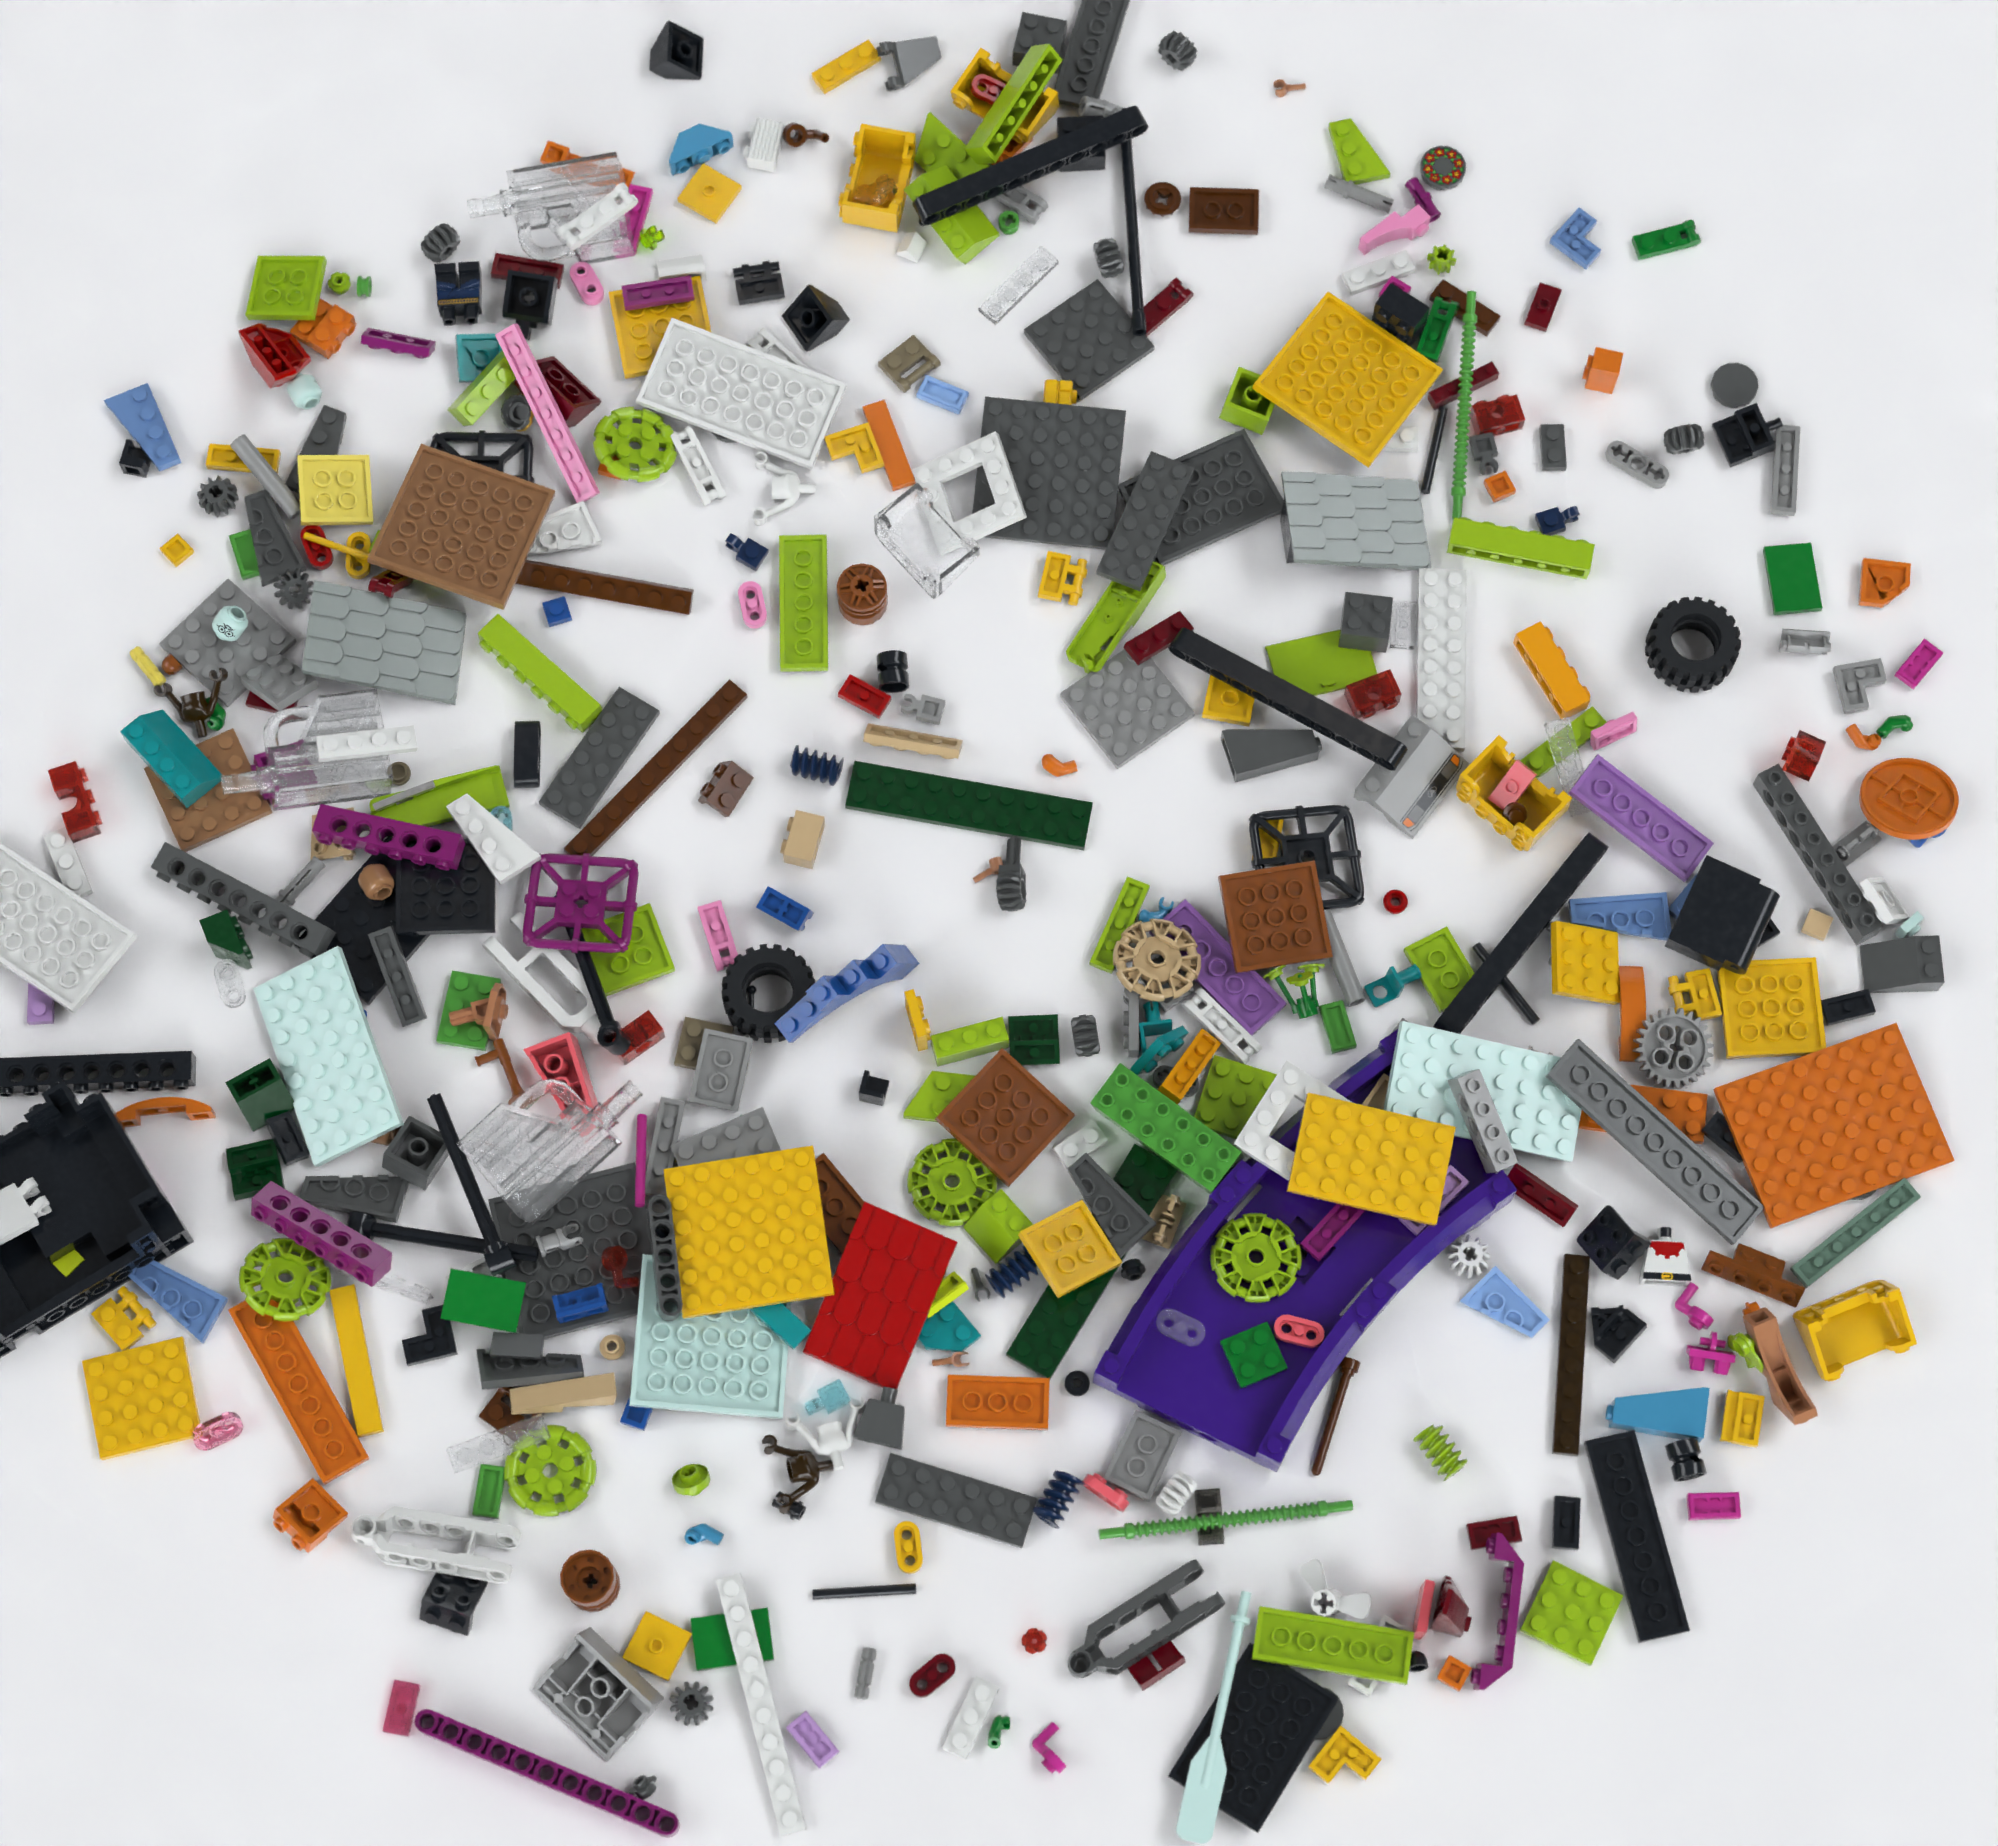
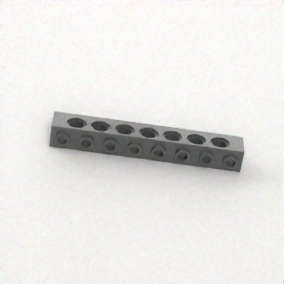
M1779 763L1759 773L1753 786L1856 946L1876 936L1883 927V924L1877 918L1869 902L1864 898L1858 885Z
M167 842L163 844L151 865V868L158 872L156 877L167 883L171 879L178 883L176 887L188 894L191 890L198 893L196 898L207 904H210L211 901L219 904L217 909L220 911L228 910L229 914L231 912L238 914L237 919L249 926L252 922L259 925L258 930L270 937L272 933L280 936L278 941L288 947H292L293 944L301 947L299 952L311 959L313 955L318 956L326 952L336 934L329 927ZM185 865L183 873L177 875L179 867ZM205 876L203 884L198 886L199 878ZM225 886L224 894L218 896L219 889ZM246 897L245 904L238 907L239 900ZM266 908L265 915L259 918V911ZM287 919L286 925L279 929L280 921ZM307 929L306 937L300 940V933Z

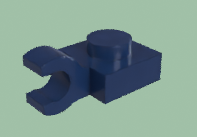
M1577 506L1567 508L1561 513L1559 508L1555 507L1536 513L1535 519L1540 532L1551 536L1564 532L1566 530L1565 524L1577 521L1580 513Z
M730 533L725 540L727 542L726 547L738 553L736 560L754 571L758 570L769 553V549L750 538L744 543L736 535Z

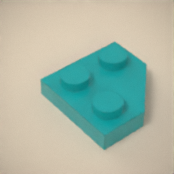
M497 333L456 334L459 383L473 382L502 351L495 336Z
M1182 1025L1157 1037L1132 1065L1130 1070L1136 1075L1143 1072L1149 1074L1171 1051L1175 1052L1185 1043L1183 1039L1189 1032Z
M952 1301L930 1318L927 1317L918 1340L927 1350L937 1349L963 1352L979 1340L981 1335Z

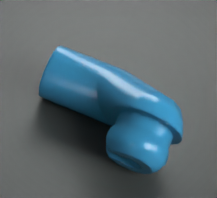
M703 1523L689 1528L684 1538L686 1543L690 1545L697 1544L706 1539L719 1545L724 1534Z

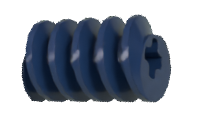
M796 745L790 764L792 775L797 776L801 771L802 778L806 779L810 774L812 781H816L820 777L821 783H825L829 778V784L834 786L841 775L844 757L837 763L836 755L834 754L830 760H827L826 752L823 753L821 758H818L817 750H814L812 755H809L808 748L805 747L803 752L799 753V745Z
M1022 1246L1023 1254L1019 1251L1014 1252L1015 1260L1011 1257L1005 1259L1007 1266L999 1262L997 1265L998 1271L991 1268L989 1269L990 1277L985 1274L991 1287L1003 1299L1006 1298L1004 1289L1013 1293V1283L1019 1287L1022 1286L1020 1278L1023 1277L1025 1280L1030 1281V1271L1036 1276L1038 1275L1037 1265L1025 1246Z
M1054 1471L1053 1476L1056 1480L1051 1479L1048 1482L1051 1489L1046 1488L1043 1490L1046 1498L1040 1497L1038 1499L1041 1507L1035 1506L1033 1508V1512L1040 1520L1056 1529L1060 1527L1055 1521H1064L1065 1519L1060 1512H1069L1070 1510L1065 1503L1075 1502L1070 1494L1080 1493L1075 1485L1084 1486L1082 1480L1064 1471Z

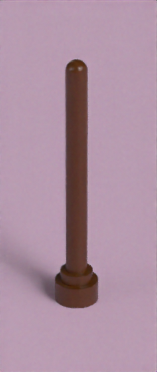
M1344 1357L1338 1366L1341 1376L1311 1469L1312 1474L1315 1476L1321 1474L1350 1378L1354 1377L1355 1373H1358L1360 1367L1359 1361L1349 1357Z

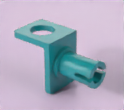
M1416 964L1398 973L1394 966H1391L1385 977L1365 985L1364 990L1373 1006L1377 1008L1400 997L1404 985L1421 979V972ZM1377 986L1384 987L1387 991L1386 997L1382 999L1375 997L1373 989Z
M1150 1001L1143 1005L1146 1022L1139 1023V1041L1142 1054L1147 1050L1145 1037L1163 1035L1172 1031V1019L1161 1020L1159 1003L1152 1001V1010Z

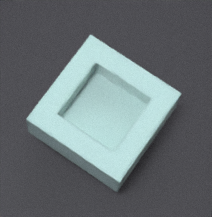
M1917 911L1897 929L1895 935L1899 939L1905 938L1907 935L1913 937L1921 930L1919 925L1924 917Z

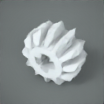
M1471 1235L1466 1236L1465 1242L1462 1238L1458 1237L1456 1239L1457 1245H1450L1449 1249L1453 1253H1449L1447 1259L1454 1261L1450 1265L1451 1269L1459 1268L1458 1276H1461L1463 1271H1465L1469 1279L1472 1277L1473 1272L1480 1276L1482 1274L1481 1268H1488L1489 1264L1486 1260L1490 1259L1491 1254L1485 1252L1488 1248L1487 1244L1478 1245L1481 1240L1480 1237H1477L1474 1242H1472ZM1468 1252L1473 1254L1470 1261L1465 1259Z
M1181 1471L1176 1472L1158 1495L1156 1504L1166 1514L1168 1513L1171 1516L1177 1515L1195 1492L1197 1483L1188 1474H1184Z

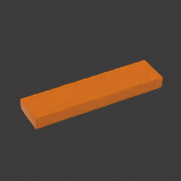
M885 399L862 406L866 421L869 422L882 456L884 469L892 490L895 491L914 485V476Z

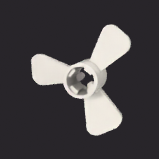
M1317 1559L1310 1560L1301 1566V1576L1315 1592L1311 1599L1313 1610L1309 1613L1310 1615L1327 1617L1343 1612L1358 1619H1364L1369 1615L1371 1606L1370 1594L1363 1592L1343 1596L1336 1589H1327L1323 1566ZM1324 1595H1327L1326 1599L1328 1601L1333 1600V1607L1327 1606L1324 1609Z

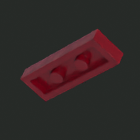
M495 253L491 278L507 280L508 270L547 275L558 279L557 289H560L565 268L564 264Z
M1178 611L1126 642L1123 648L1136 664L1140 665L1168 648L1181 628L1193 631L1194 627Z
M1518 1163L1513 1166L1507 1175L1517 1189L1515 1193L1517 1196L1563 1228L1579 1206Z

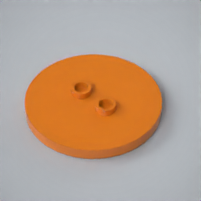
M1896 758L1876 765L1865 775L1860 788L1859 802L1865 817L1880 831L1901 839L1919 840L1933 837L1950 826L1957 813L1959 796L1951 778L1940 768L1919 759Z

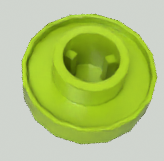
M701 1464L686 1465L678 1469L672 1477L675 1491L678 1494L690 1496L700 1494L709 1485L711 1480L708 1469Z

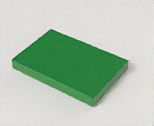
M1811 542L1764 546L1763 554L1773 614L1783 615L1821 611L1822 602Z
M451 1268L440 1319L516 1333L526 1283Z
M768 1607L753 1609L751 1614L763 1661H774ZM718 1614L690 1618L696 1670L703 1671L737 1666L725 1615Z

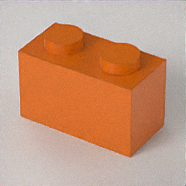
M1595 347L1593 355H1588L1582 379L1586 380L1585 389L1612 394L1619 376L1623 353Z

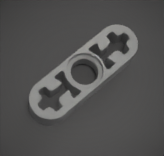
M1613 441L1608 445L1605 455L1609 463L1652 488L1659 489L1666 485L1669 471L1665 466L1622 441ZM1619 449L1621 453L1614 456L1613 452ZM1627 454H1628V455H1630V456H1629V458H1628V460H1627V463H1625L1624 460H1625V458L1627 457ZM1640 460L1644 467L1639 470L1634 469L1631 466V461ZM1648 466H1649V467H1651V468H1650V471H1648V473H1647V475H1646L1645 472H1646V470H1647V468H1648ZM1657 473H1660V474H1661V478H1659L1658 480H1655V479H1654V475H1657Z

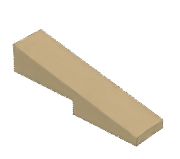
M614 1372L512 1388L509 1390L511 1415L562 1412L564 1407L614 1405L617 1397Z

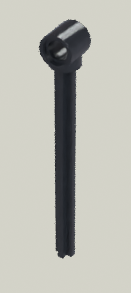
M565 927L569 939L572 940L574 928ZM581 929L580 941H586ZM578 951V953H575L601 1025L597 1040L610 1053L614 1055L624 1054L630 1047V1037L622 1030L620 1023L615 1021L590 952Z
M441 1093L432 1094L427 1098L428 1104L487 1246L484 1249V1258L491 1274L496 1276L516 1267V1260L508 1243L500 1240Z
M349 1212L346 1224L370 1240L377 1237L480 1254L485 1253L484 1249L487 1247L484 1239L377 1223L376 1218L362 1212ZM508 1243L515 1259L537 1261L539 1247Z

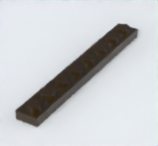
M1564 1254L1552 1441V1454L1576 1457L1579 1455L1590 1257L1584 1255Z

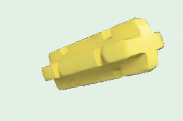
M137 646L130 651L131 658L138 664L154 686L159 685L161 687L166 683L163 674L159 672L158 668L141 647Z

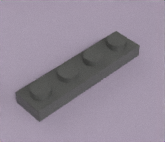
M389 926L368 934L402 1027L426 1019L427 1015L394 927Z

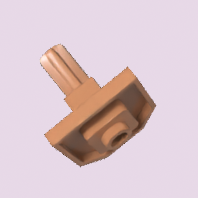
M495 983L489 998L471 1002V1007L449 1013L452 1026L475 1021L476 1024L483 1025L491 1041L499 1039L502 1021L508 1015L506 989L503 984Z

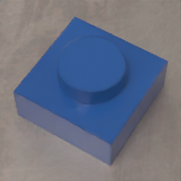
M565 596L542 603L549 627L572 621Z
M628 1398L620 1423L645 1432L653 1408L629 1406L630 1398Z

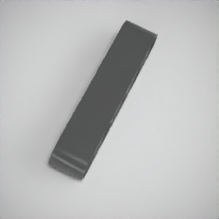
M658 1194L650 1199L647 1207L659 1316L662 1319L673 1321L679 1317L682 1310L673 1217L670 1200L666 1196ZM657 1203L662 1204L666 1211L656 1213L652 1206ZM664 1228L668 1231L669 1235L665 1238H659L655 1234V1230ZM660 1253H667L671 1256L672 1260L663 1263L658 1259V1255ZM665 1277L671 1278L674 1281V1285L666 1288L661 1284V1279ZM672 1302L677 1306V1310L669 1313L665 1311L663 1305Z

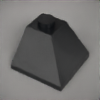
M667 21L650 50L649 71L665 79H701L704 38L671 21Z
M807 285L782 314L783 319L805 351H810L833 338L850 321V318L836 300L812 285Z

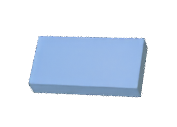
M926 375L916 395L921 400L960 415L969 392Z

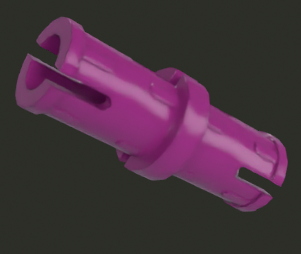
M1417 177L1408 180L1405 183V187L1414 198V204H1419L1431 216L1430 223L1437 220L1441 213L1432 202L1431 194L1424 190Z

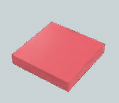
M1425 1579L1420 1587L1412 1630L1414 1632L1413 1639L1420 1640L1427 1633L1435 1588L1434 1581Z

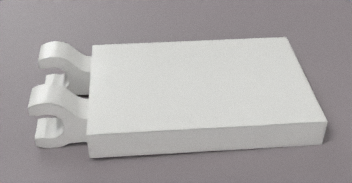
M33 1177L26 1179L19 1188L13 1183L0 1190V1245L38 1226L37 1218L52 1211L45 1195L37 1198L30 1207L25 1201L40 1193L37 1188L38 1184Z

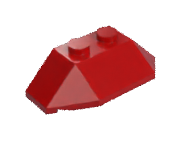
M262 323L238 331L253 367L270 389L292 381L311 362L310 356L290 333L276 328H268Z

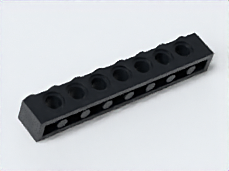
M192 1051L0 1058V1096L10 1097L13 1096V1093L36 1096L39 1092H45L49 1085L62 1081L76 1094H86L89 1090L111 1093L114 1089L136 1092L138 1088L161 1091L163 1087L186 1090L188 1086H196V1056ZM167 1068H174V1072L170 1076H163ZM142 1069H149V1073L145 1077H138ZM117 1070H124V1074L121 1077L113 1078ZM74 1071L71 1079H63L67 1072ZM92 1071H99V1075L96 1078L88 1079ZM49 1072L46 1080L39 1081V1076L42 1073ZM24 1073L21 1081L14 1082V1077L17 1074Z

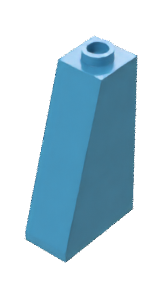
M1703 1387L1617 1397L1612 1401L1611 1405H1607L1605 1419L1609 1420V1428L1627 1431L1635 1430L1638 1433L1680 1440L1698 1438L1700 1443L1705 1433L1710 1388Z

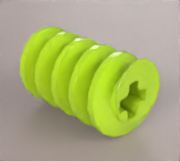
M1433 1424L1419 1433L1413 1441H1423L1419 1449H1429L1425 1455L1426 1459L1435 1457L1431 1465L1432 1467L1441 1466L1437 1474L1439 1476L1447 1474L1444 1479L1446 1481L1459 1472L1468 1460L1467 1458L1458 1460L1462 1451L1453 1452L1452 1449L1456 1443L1447 1444L1446 1440L1450 1435H1440L1439 1433L1443 1429V1425L1434 1427Z

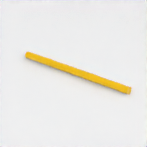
M308 532L304 533L303 539L368 561L369 554Z

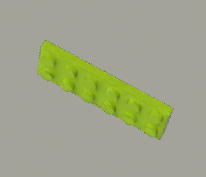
M779 535L780 672L828 671L827 535Z
M1259 1606L1252 1659L1407 1685L1414 1632Z

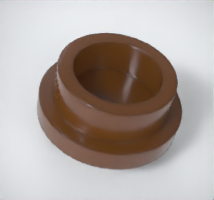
M1512 802L1504 808L1503 817L1515 826L1518 822H1525L1527 810L1521 803Z

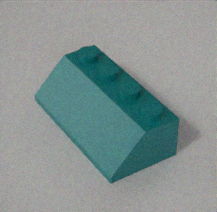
M163 709L138 716L120 731L127 744L187 809L225 778Z

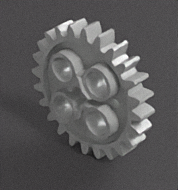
M1668 1008L1667 1014L1663 1009L1658 1010V1017L1654 1013L1649 1015L1651 1022L1647 1020L1642 1021L1645 1029L1636 1030L1641 1035V1038L1633 1039L1634 1042L1639 1044V1047L1633 1049V1052L1640 1053L1635 1062H1643L1639 1070H1648L1646 1074L1647 1079L1655 1076L1654 1084H1659L1663 1080V1087L1665 1088L1669 1087L1671 1082L1673 1088H1679L1680 1082L1683 1086H1689V1079L1692 1082L1698 1081L1696 1074L1705 1075L1702 1066L1710 1067V1063L1706 1061V1058L1714 1056L1708 1052V1048L1714 1047V1044L1707 1043V1039L1711 1038L1712 1034H1704L1708 1026L1698 1025L1701 1021L1700 1017L1692 1020V1011L1687 1012L1684 1016L1683 1008H1679L1676 1014L1674 1008ZM1662 1026L1668 1030L1666 1040L1662 1039L1659 1034ZM1676 1026L1679 1027V1031L1677 1032V1034L1675 1030ZM1685 1032H1689L1692 1036V1041L1689 1045L1683 1040ZM1670 1044H1673L1675 1047H1677L1676 1052H1673V1049H1670ZM1657 1051H1660L1664 1056L1661 1064L1655 1060ZM1681 1056L1687 1059V1067L1685 1069L1679 1066V1058ZM1671 1061L1672 1068L1668 1069V1064Z

